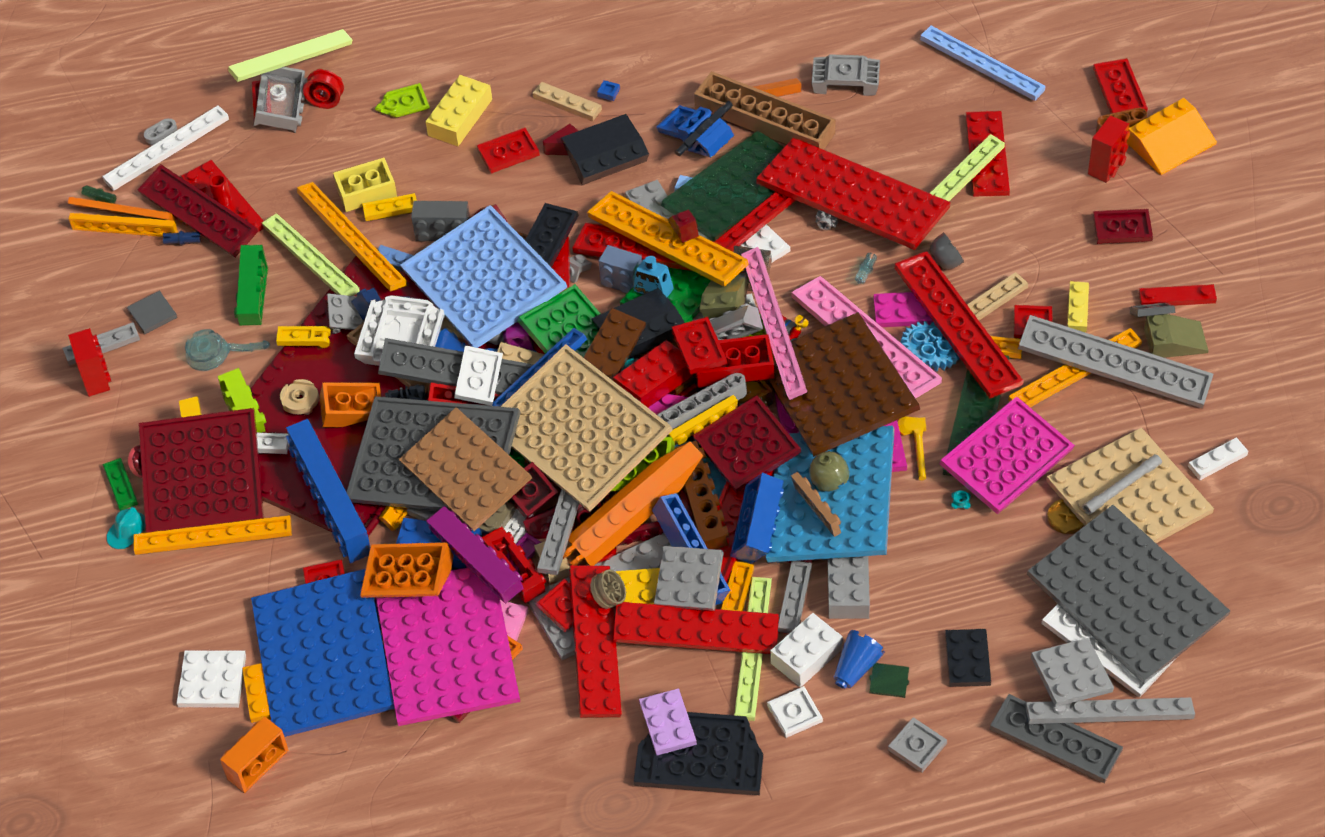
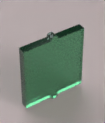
M875 663L872 675L869 676L871 681L869 694L905 698L907 685H909V667Z

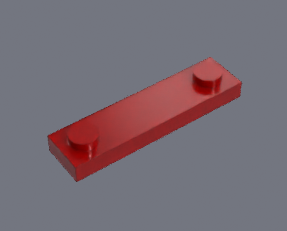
M1214 284L1139 288L1141 305L1169 303L1179 306L1215 304L1217 301Z

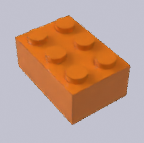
M264 716L252 726V729L246 735L241 736L230 750L224 752L220 761L227 780L243 793H246L289 750L282 729Z

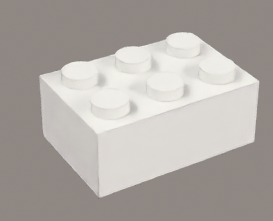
M812 613L771 650V664L801 688L843 649V636Z

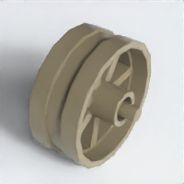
M605 570L594 575L591 579L590 586L593 598L601 607L609 609L623 603L626 597V588L623 580L615 571Z

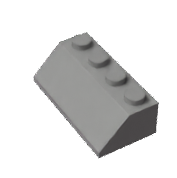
M750 304L741 305L735 311H727L719 318L709 319L718 340L746 337L763 329L758 308Z

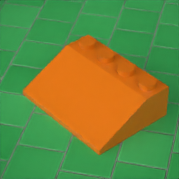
M447 543L371 544L360 596L361 598L438 596L451 572L454 555Z

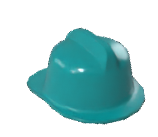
M134 507L118 512L115 517V523L107 533L108 544L115 549H125L134 543V534H141L146 528L145 515L137 512Z

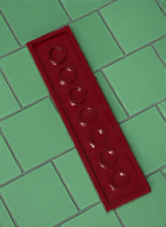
M162 164L156 168L138 189L141 195L166 212L173 214L175 218L196 232H199L206 239L235 258L240 253L241 245H247L259 232L255 226Z

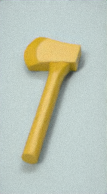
M905 416L898 420L899 431L903 436L914 434L918 479L923 481L926 479L922 437L923 432L926 431L925 417Z

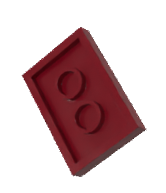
M1149 209L1093 211L1097 244L1153 241Z

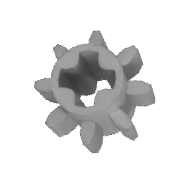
M818 210L816 223L819 228L823 230H830L831 227L835 228L838 223L837 217Z

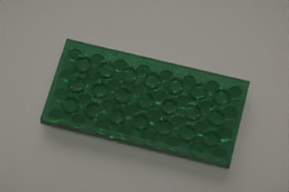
M757 131L663 199L661 206L674 215L689 209L696 219L698 231L715 242L775 193L771 189L756 184V178L784 147L760 131Z

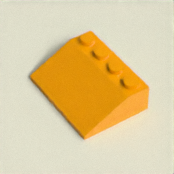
M1185 98L1130 127V136L1127 140V144L1160 175L1165 174L1217 143L1196 108Z

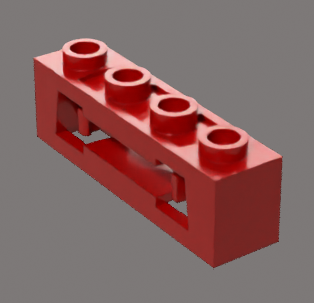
M501 526L482 537L484 544L487 547L491 546L497 553L496 556L499 559H505L510 566L509 568L514 571L516 569L505 556L507 554L506 548L509 551L511 559L523 573L521 575V583L524 589L518 595L524 603L545 592L544 583H546L544 576L542 573H537L534 563L530 558L527 560L524 556V550L520 545L517 546L514 543V538L509 531L506 532Z

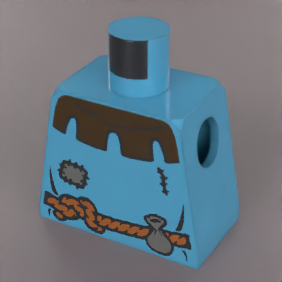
M654 256L646 257L635 271L634 291L646 294L659 288L668 297L674 289L668 267L657 263Z

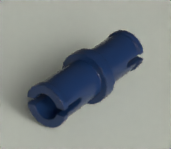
M179 231V233H163V244L180 243V245H184V243H200L201 241L199 232L184 233V231Z

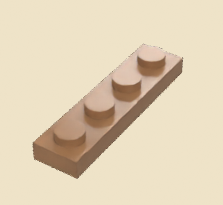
M798 472L791 475L794 487L832 535L834 537L841 533L839 517L835 513H831V509L826 501L822 502L820 500L819 493L816 489H811V485L806 477L802 478Z

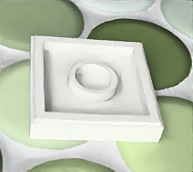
M804 686L767 702V706L785 738L823 722L820 712Z

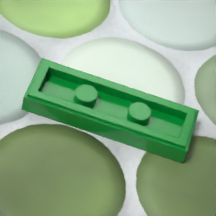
M119 458L103 464L119 510L139 505L122 459Z

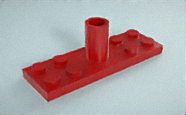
M212 160L181 175V178L255 226L259 232L265 229L262 224L264 222L263 219Z

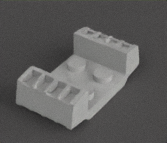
M829 54L826 57H815L812 73L814 93L827 94V85L864 86L863 96L876 95L879 86L880 60L859 55Z

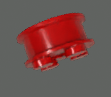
M323 69L312 71L308 75L307 82L303 87V94L307 101L323 109L337 106L340 96L344 92V84L341 77Z

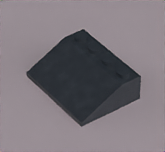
M627 114L561 137L581 185L647 162L649 156L642 137Z
M659 288L614 308L646 322V327L642 331L628 359L653 349L666 340L674 339L672 327L685 323L676 307ZM610 310L592 318L598 331Z

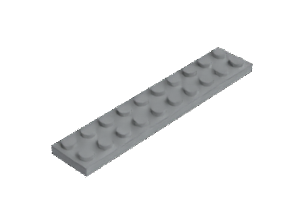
M1032 315L1029 316L1018 347L1020 350L1202 409L1214 375L1207 371Z

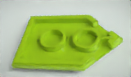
M421 83L387 92L382 102L375 107L376 111L396 118L430 109Z

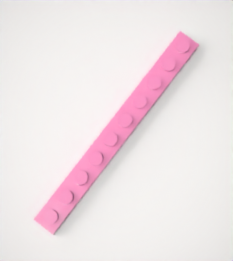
M756 247L741 255L748 259L749 265L746 267V271L766 332L769 334L771 348L789 400L807 393V389L759 247Z

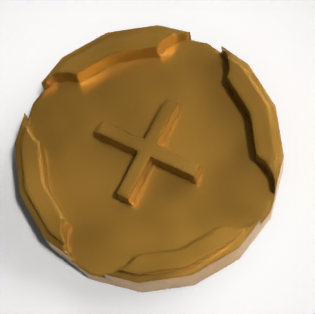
M1063 499L1055 501L1049 507L1047 513L1048 523L1057 532L1074 534L1084 527L1082 521L1069 509Z

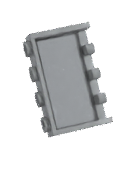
M282 67L261 74L254 126L262 124L294 130L296 133L297 126H301L302 116L299 113L302 114L304 103H301L305 98L303 87L307 82V78H304V70Z

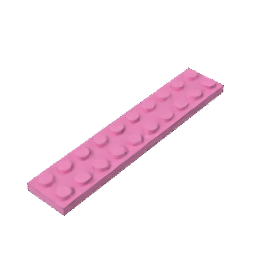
M821 276L792 292V298L824 326L859 312L915 398L942 383L941 376Z

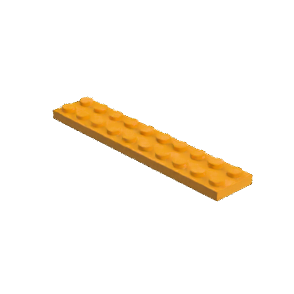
M610 191L587 212L589 218L724 287L749 265L748 259L700 235L682 243L669 224L668 219L613 191Z

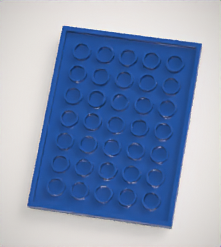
M366 569L251 598L271 722L282 729L284 737L395 709L374 597L361 598L360 596Z

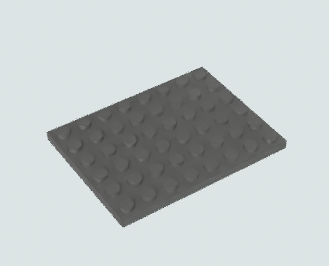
M375 396L347 489L351 502L437 511L445 506L451 511L399 459L456 407L509 455L521 411L519 408Z
M1114 505L1107 508L1027 571V576L1143 684L1230 614V610Z

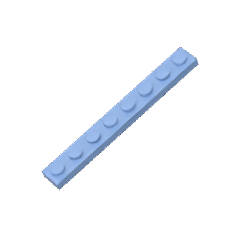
M930 26L921 34V41L1034 101L1045 91V85L933 26Z

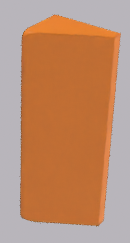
M794 78L754 86V88L779 97L801 92V82Z

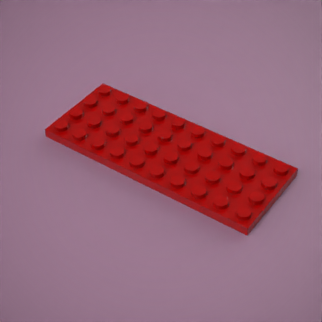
M792 138L756 178V184L913 250L918 247L950 208L951 203L796 138Z

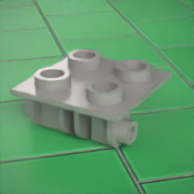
M327 294L329 327L333 333H339L341 329L354 330L365 321V319L362 320L352 303V300L357 296Z

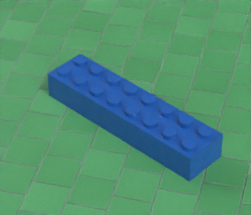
M306 419L286 427L288 435L285 437L289 445L290 455L297 460L295 461L299 472H303L304 482L306 486H310L313 500L317 499L318 509L321 514L325 515L324 520L328 529L331 528L333 531L334 541L336 543L339 542V549L343 558L347 557L349 562L353 563L369 556L371 547L367 531L309 420Z

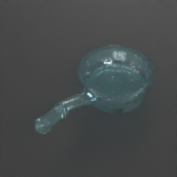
M203 329L192 334L193 337L191 339L188 338L186 341V360L193 369L208 371L222 364L230 350L253 352L254 350L267 349L270 343L263 340L262 342L249 344H228L218 333L211 329Z

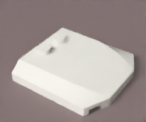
M388 296L382 301L376 302L372 300L354 353L355 358L365 364L380 366L385 338L435 347L445 315L444 310L441 308L439 310L430 301Z

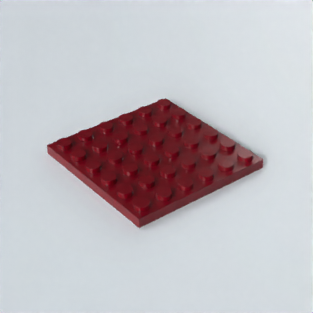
M254 408L139 423L146 533L264 519Z

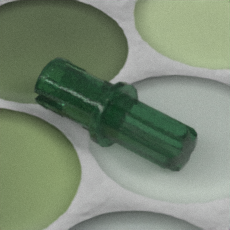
M87 185L82 187V195L93 198L95 201L113 204L116 202L117 196L103 191L102 188L96 189Z

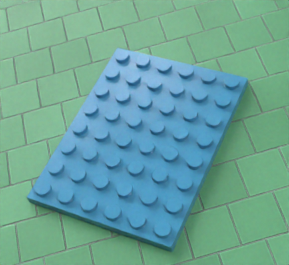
M882 426L828 450L844 458L850 474L847 483H842L838 486L839 489L828 492L817 489L811 482L809 467L816 456L813 457L799 433H789L801 448V453L777 467L774 471V477L784 481L782 486L784 493L778 504L780 511L775 518L774 524H776V529L771 536V550L766 554L767 562L887 555L894 427ZM798 472L802 478L806 477L811 485V489H816L819 493L820 500L827 502L831 513H835L841 521L839 525L841 533L834 537L795 489L791 475Z

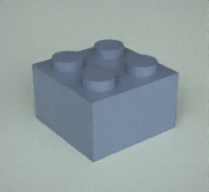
M607 245L599 259L601 285L628 293L634 287L635 271L642 262V256Z

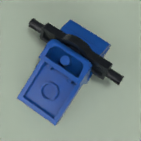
M727 101L713 115L711 110L699 107L697 110L679 105L656 128L660 133L683 140V144L675 150L677 156L680 157L688 150L711 158L734 136L731 127L721 119L733 107V104Z

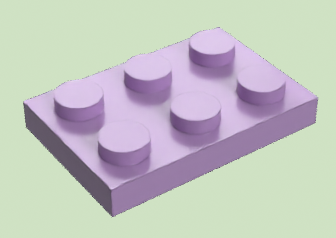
M679 688L639 699L656 756L697 745Z

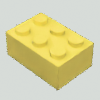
M385 158L333 173L335 185L346 212L363 207L362 203L397 197L395 182Z

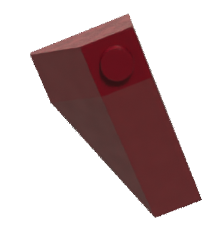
M601 501L590 512L579 504L571 533L603 506ZM557 505L523 520L527 533L535 539L547 538Z

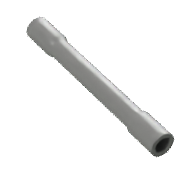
M1154 454L1114 485L1083 505L1085 513L1088 515L1092 514L1119 492L1161 465V458Z

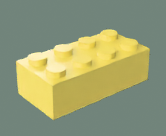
M459 75L426 120L428 136L459 147L492 101L490 85Z

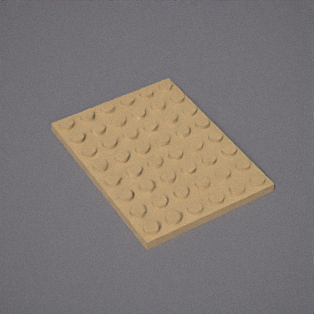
M566 344L501 406L519 408L521 411L511 448L531 463L533 461L545 476L589 512L673 430L667 422Z

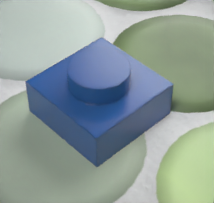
M604 80L597 91V97L614 101L620 90V84Z

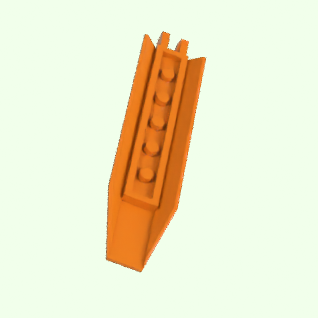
M688 442L651 463L570 533L568 542L572 546L565 550L563 559L569 557L576 550L580 555L574 558L569 566H576L583 559L586 560L589 566L597 564L654 514L652 510L661 496L675 494L682 489L702 459L703 455L691 442Z

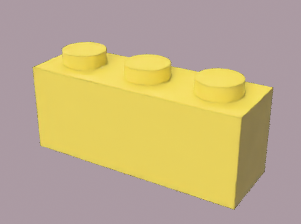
M1070 281L1068 294L1067 327L1085 333L1087 331L1088 282Z

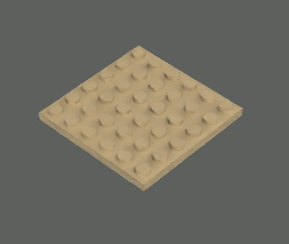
M1142 428L1054 472L1046 478V482L1064 500V503L1082 521L1084 526L1111 505H1114L1155 543L1212 514L1214 510L1211 504ZM1154 454L1161 458V465L1119 492L1092 514L1088 515L1085 513L1083 505L1114 485Z

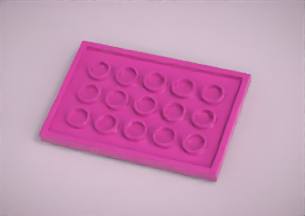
M1016 396L943 457L939 464L998 515L1071 452L1075 445Z

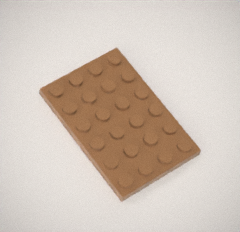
M457 407L399 459L416 478L450 510H453L473 531L477 530L532 479L531 475Z

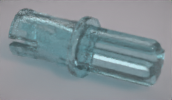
M867 253L863 263H860L859 271L855 277L858 284H864L869 274L873 272V266L877 261L875 254L870 259L872 253Z

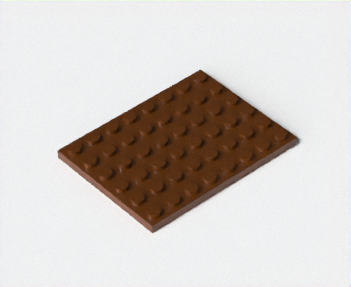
M859 312L791 341L807 389V393L789 400L772 351L774 378L767 380L813 457L920 410L919 403Z

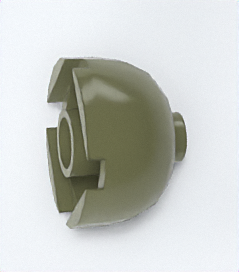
M828 451L818 454L812 460L809 467L811 482L821 491L828 492L839 489L838 486L842 483H847L850 476L846 461L835 452Z

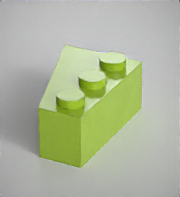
M237 368L219 375L218 380L222 396L229 411L254 408L257 433L265 432V416L263 412L259 413V405L256 399H253L251 389L246 384L240 369Z

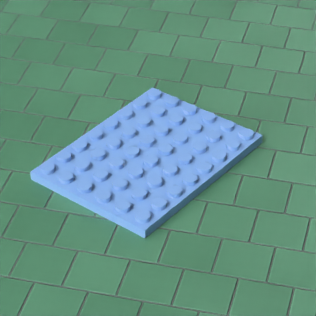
M491 205L400 264L402 270L439 310L440 308L444 310V316L475 348H479L516 323L519 316L543 302H547L567 288L566 282Z

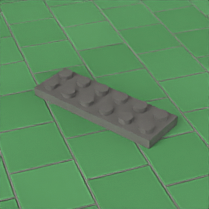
M1008 694L991 723L990 730L1105 784L1123 751V746L1073 723L1028 724L1025 708L1026 701Z

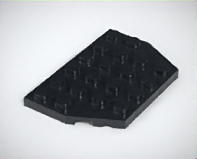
M687 712L697 745L656 756L649 733L638 745L634 786L760 796L764 756L746 716Z

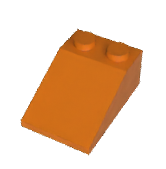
M322 383L320 404L323 427H344L367 421L375 396L381 397L380 384Z

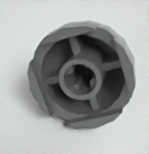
M944 232L932 241L930 245L931 257L942 269H954L964 263L960 253L952 245Z

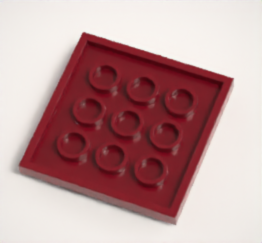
M755 396L693 435V439L697 441L698 446L703 448L706 456L736 493L744 489L747 483L761 473L768 474L801 453V448L758 396Z

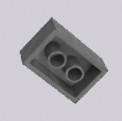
M413 201L411 218L415 240L437 241L470 219L468 201Z

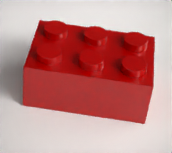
M1111 115L1092 138L1088 175L1105 183L1111 177H1115L1119 166H1123L1127 158L1125 152L1128 149L1127 140L1130 136L1129 123Z
M90 328L69 334L74 357L88 397L109 391V383L112 381L101 346H98L100 344L97 335H92Z

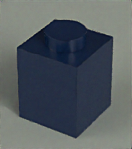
M365 288L356 293L357 297L352 300V303L362 320H364L371 301L375 300L378 302L382 300L374 288L370 290Z

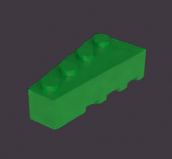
M241 245L238 293H236L237 307L234 308V316L238 318L240 326L262 325L268 276V264L263 245Z

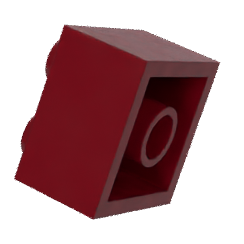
M533 461L524 468L531 475L532 479L509 499L525 519L529 518L558 493L556 488Z

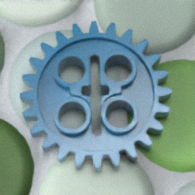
M924 321V325H921L919 322H917L916 326L911 324L910 328H906L902 334L900 343L927 366L934 368L935 371H938L939 367L943 371L946 366L951 368L952 364L956 365L957 360H959V356L938 327L935 326L934 322L931 325H928L926 321Z

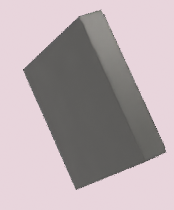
M160 290L127 307L129 313L144 334L177 318V314Z
M1169 303L1130 307V314L1137 317L1176 313L1175 306Z

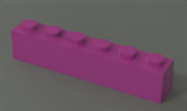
M445 506L442 507L426 521L430 531L442 543H447L451 551L506 604L524 589L521 583V575L516 570L512 571L505 559H499L496 556L495 550L491 546L487 547L480 535H474L471 532L472 529L465 522L462 523L453 510L449 511Z

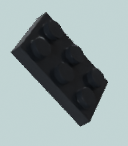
M986 629L945 630L949 687L991 686Z

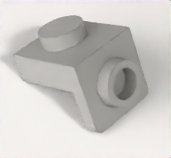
M582 255L570 257V281L573 283L577 282L579 274L589 270L592 262Z

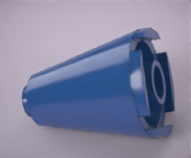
M856 630L849 631L834 674L835 684L842 689L852 688L885 653V651H881L883 647L877 641L866 634L864 637L859 636V631Z

